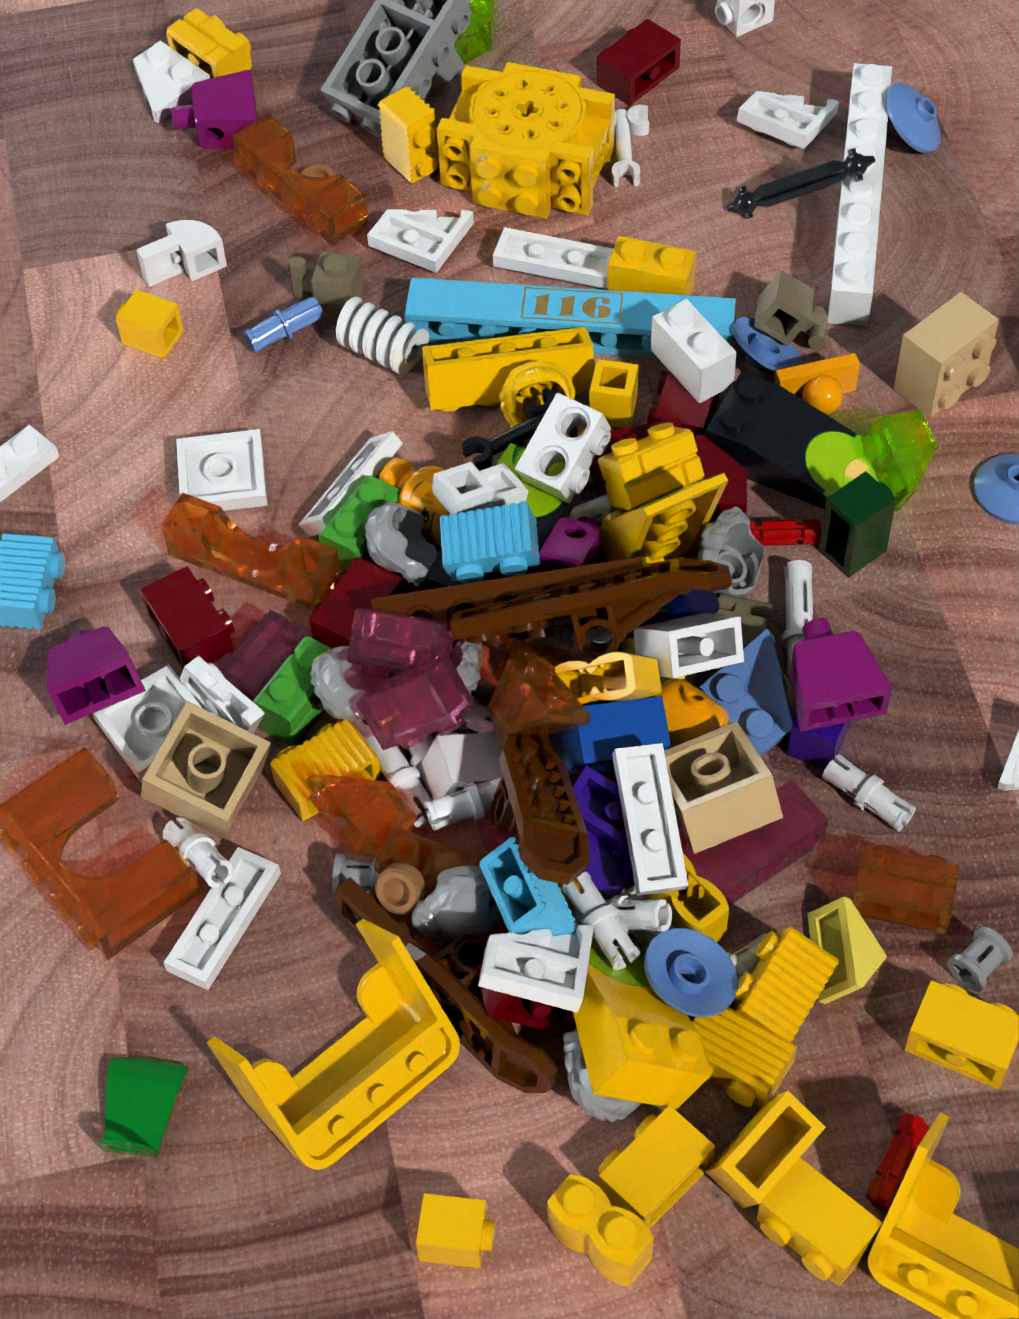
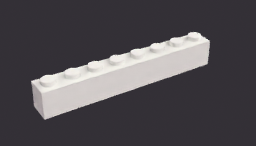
M854 63L843 162L849 155L848 150L856 148V152L863 156H874L876 161L867 167L866 172L862 175V181L855 182V178L848 175L841 182L827 323L868 327L874 286L888 122L885 98L887 90L891 87L892 66Z

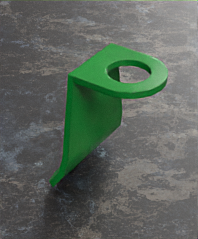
M110 1058L106 1083L104 1139H99L97 1146L105 1152L157 1158L179 1090L188 1073V1067L175 1062L152 1058Z

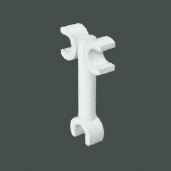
M635 105L628 109V111L625 109L615 111L614 133L617 162L611 168V184L613 187L619 186V178L622 176H630L633 179L634 186H639L641 171L640 166L632 161L630 133L636 136L649 134L648 106Z

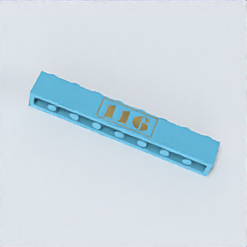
M411 278L405 309V323L411 322L415 324L416 332L424 328L430 336L428 343L440 344L586 327L593 343L594 354L657 358L651 351L652 316L685 299H688L732 347V326L734 324L736 298Z

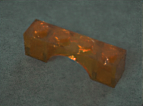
M269 113L232 135L235 149L233 158L239 170L244 174L249 173L258 181L261 188L267 194L272 193L278 198L290 214H296L300 217L314 235H321L333 246L369 223L366 195L342 174L330 177H310L292 169L296 162L292 132Z
M183 492L161 524L169 556L311 609L319 601H324L333 590L337 576L341 572L336 548L297 535L292 543L286 545H276L261 541L234 524L221 506Z

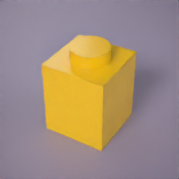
M137 289L127 302L120 305L115 317L122 344L163 359L184 332L177 303Z
M597 359L589 391V407L603 413L607 422L612 427H631L638 398L639 365Z
M424 1193L416 1239L419 1261L481 1269L483 1251H493L496 1220L488 1219L486 1200Z

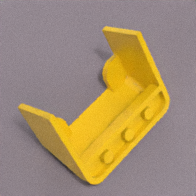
M365 919L359 921L356 926L379 962L363 975L357 987V999L367 1017L296 1075L291 1077L283 1065L272 1059H262L251 1065L247 1058L215 1036L206 1042L246 1103L297 1160L315 1170L325 1169L334 1164L448 1069L456 1060L460 1050V1039L456 1030L399 936Z
M940 1112L919 1144L868 1255L869 1270L874 1279L882 1286L942 1319H1019V1248L954 1214V1209L961 1194L959 1181L948 1168L931 1160L950 1116Z

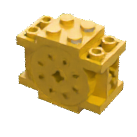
M507 62L503 72L466 65L461 74L462 92L449 119L441 118L437 127L441 186L471 191L473 204L544 219L548 218L551 208L589 216L593 206L594 186L604 161L610 162L614 153L615 94L582 88V76L511 62Z

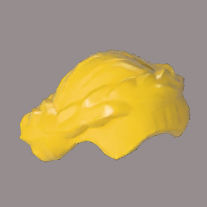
M543 360L530 361L513 369L507 376L503 389L499 394L500 407L504 418L510 424V428L529 420L524 414V398L528 397L535 405L544 404L542 401V389L544 388L550 389L554 395L558 392L574 400L575 388L570 375L557 364Z

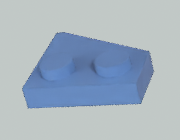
M768 629L763 631L743 649L744 662L722 667L700 686L709 697L727 710L730 723L738 722L760 757H763L791 733L795 720L792 706L789 704L786 693L787 686L784 674L780 669L775 637Z

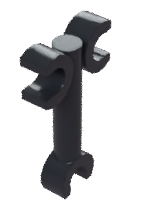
M548 388L542 389L543 405L533 404L528 397L523 399L524 414L529 420L488 440L479 436L466 439L462 443L465 458L472 454L480 453L481 455L473 458L475 467L479 471L490 468L494 455L506 450L510 443L516 445L534 435L555 397L554 393ZM577 425L569 432L571 438L578 437Z

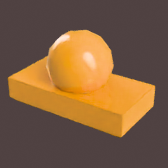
M856 353L778 369L775 372L774 384L780 385L824 414L829 415L837 411L844 398V393L856 391L860 362Z

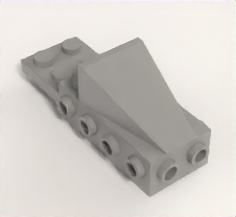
M376 0L320 90L332 106L330 109L331 113L347 123L351 119L361 123L360 125L365 131L375 137H380L382 133L380 127L382 125L379 123L381 121L379 118L380 113L378 112L380 107L377 105L381 100L404 87H411V91H415L416 95H420V99L425 100L461 74L465 65L453 45L459 35L464 33L469 26L472 15L469 5L472 0Z

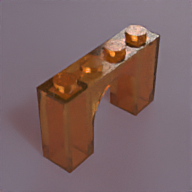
M84 747L0 805V844L9 855L17 851L23 859L19 864L29 880L35 886L42 882L47 887L50 893L46 897L58 915L64 918L69 914L77 923L73 930L83 945L89 951L97 947L108 961L201 892L194 870L167 839L126 868L107 876L86 877L78 875L61 864L63 849L69 838L80 827L119 801L112 777L87 748Z

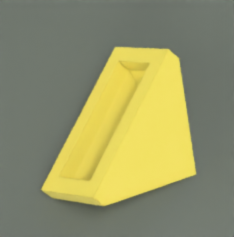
M844 896L807 913L810 940L839 960V964L834 968L829 981L819 994L818 1002L822 1004H827L863 988L887 957L851 899Z

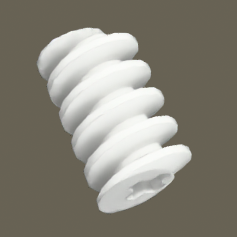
M358 296L352 297L345 303L336 326V339L340 345L351 348L352 351L360 355L364 354L366 358L378 361L380 365L386 368L391 367L392 371L400 375L408 373L418 364L423 356L422 347L428 346L430 337L428 331L424 328L416 332V326L411 322L403 325L402 318L397 315L389 319V312L383 308L376 312L374 304L367 302L363 305L362 299Z

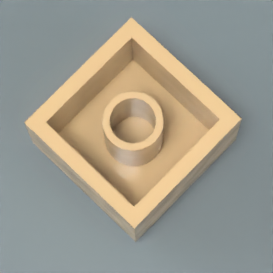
M958 293L903 335L894 391L929 418L943 408H951L958 401L962 393L971 386H979L989 375V362L991 353L997 343L995 335L999 319L964 293Z
M187 701L142 778L141 798L179 817L185 818L189 822L224 839L267 762L271 742Z
M737 721L664 751L677 825L694 854L783 818L773 776Z

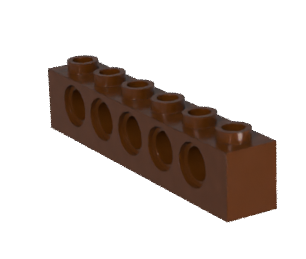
M641 556L372 598L379 652L393 651L395 660L421 656L419 648L421 646L437 644V647L441 649H453L458 641L467 640V638L454 641L450 627V621L454 612L459 611L466 603H471L478 607L504 601L510 596L521 597L538 593L564 584L646 565V558ZM421 610L430 612L435 620L434 629L427 636L420 634L414 625L415 617ZM571 615L539 621L540 626L526 631L527 639L553 636V626L571 624V631L573 633L575 631ZM599 626L591 627L589 630L599 629ZM512 627L494 631L495 636L482 641V646L509 642L508 633L513 632Z

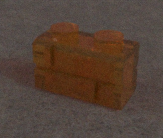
M877 845L874 848L863 847L852 902L864 918L946 935L952 915L960 867L949 864L946 859L937 855H925L917 858L902 855L898 849L888 845Z

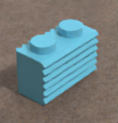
M525 501L510 505L503 504L501 507H486L484 510H469L466 513H451L449 516L442 515L439 517L443 568L452 581L457 580L463 584L480 582L483 580L484 575L496 573L510 577L525 574L528 568L540 566L536 517L529 504Z
M11 533L2 534V540L0 541V626L40 630L45 614L53 613L56 601L53 588L55 578L61 579L65 571V555L59 552L55 537Z
M510 837L480 860V868L509 933L513 932L522 935L529 933L531 930L549 928L553 936L574 934L576 932L578 924L575 923L576 918L571 915L572 910L568 908L569 903L564 901L565 896L561 894L562 889L557 886L558 883L538 879L522 862L519 852V839Z

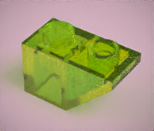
M498 0L471 1L469 8L472 15L469 26L464 33L459 35L453 45L464 65L492 50L499 14Z
M921 409L877 417L861 438L864 454L870 460L878 482L887 485L892 491L893 496L897 498L894 512L900 511L917 491L937 448L935 439Z

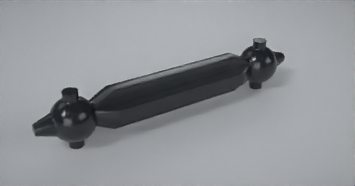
M856 148L848 150L849 155L844 162L832 160L762 184L753 193L747 191L746 186L739 187V193L734 201L727 205V210L745 214V218L749 219L753 217L752 212L757 206L767 208L841 183L848 175L854 177L855 182L862 181V175L866 172L867 167L876 161L875 157L863 156L856 152Z

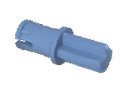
M308 297L281 312L278 309L274 310V316L249 329L243 330V334L249 347L256 354L285 337L290 340L293 338L292 333L321 319L323 316L322 308L315 297Z

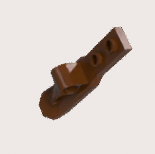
M679 557L564 584L538 593L457 611L452 616L450 627L454 641L467 638L468 643H477L493 638L495 636L494 631L512 627L514 633L525 632L540 626L539 621L571 615L581 652L588 658L595 660L604 654L616 652L619 644L625 640L627 634L660 612L661 607L678 595L689 594L693 589L704 591L725 590L732 585V578L729 566L710 560ZM601 625L608 628L613 637L608 642L596 643L589 638L587 631L591 627Z
M493 687L487 699V705L501 750L499 764L503 775L491 801L489 825L492 829L519 834L520 859L538 879L568 885L585 872L590 862L588 832L566 764L551 746L536 697Z
M351 877L336 887L335 914L365 944L367 943L356 926L362 919L399 936L456 1030L460 1043L496 1079L524 1093H546L556 1085L557 1065L542 1048L517 1035L512 1022L489 1017L486 1014L481 987L478 986L477 967H468L464 964L475 963L479 965L483 961L488 938L476 933L465 934L434 956L414 939L412 931L402 920H394L382 908L373 891L368 888L362 889Z

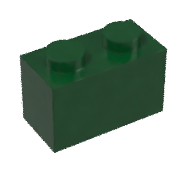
M865 471L826 498L819 551L848 578L887 551L897 499L893 496L889 487L882 482L876 481Z

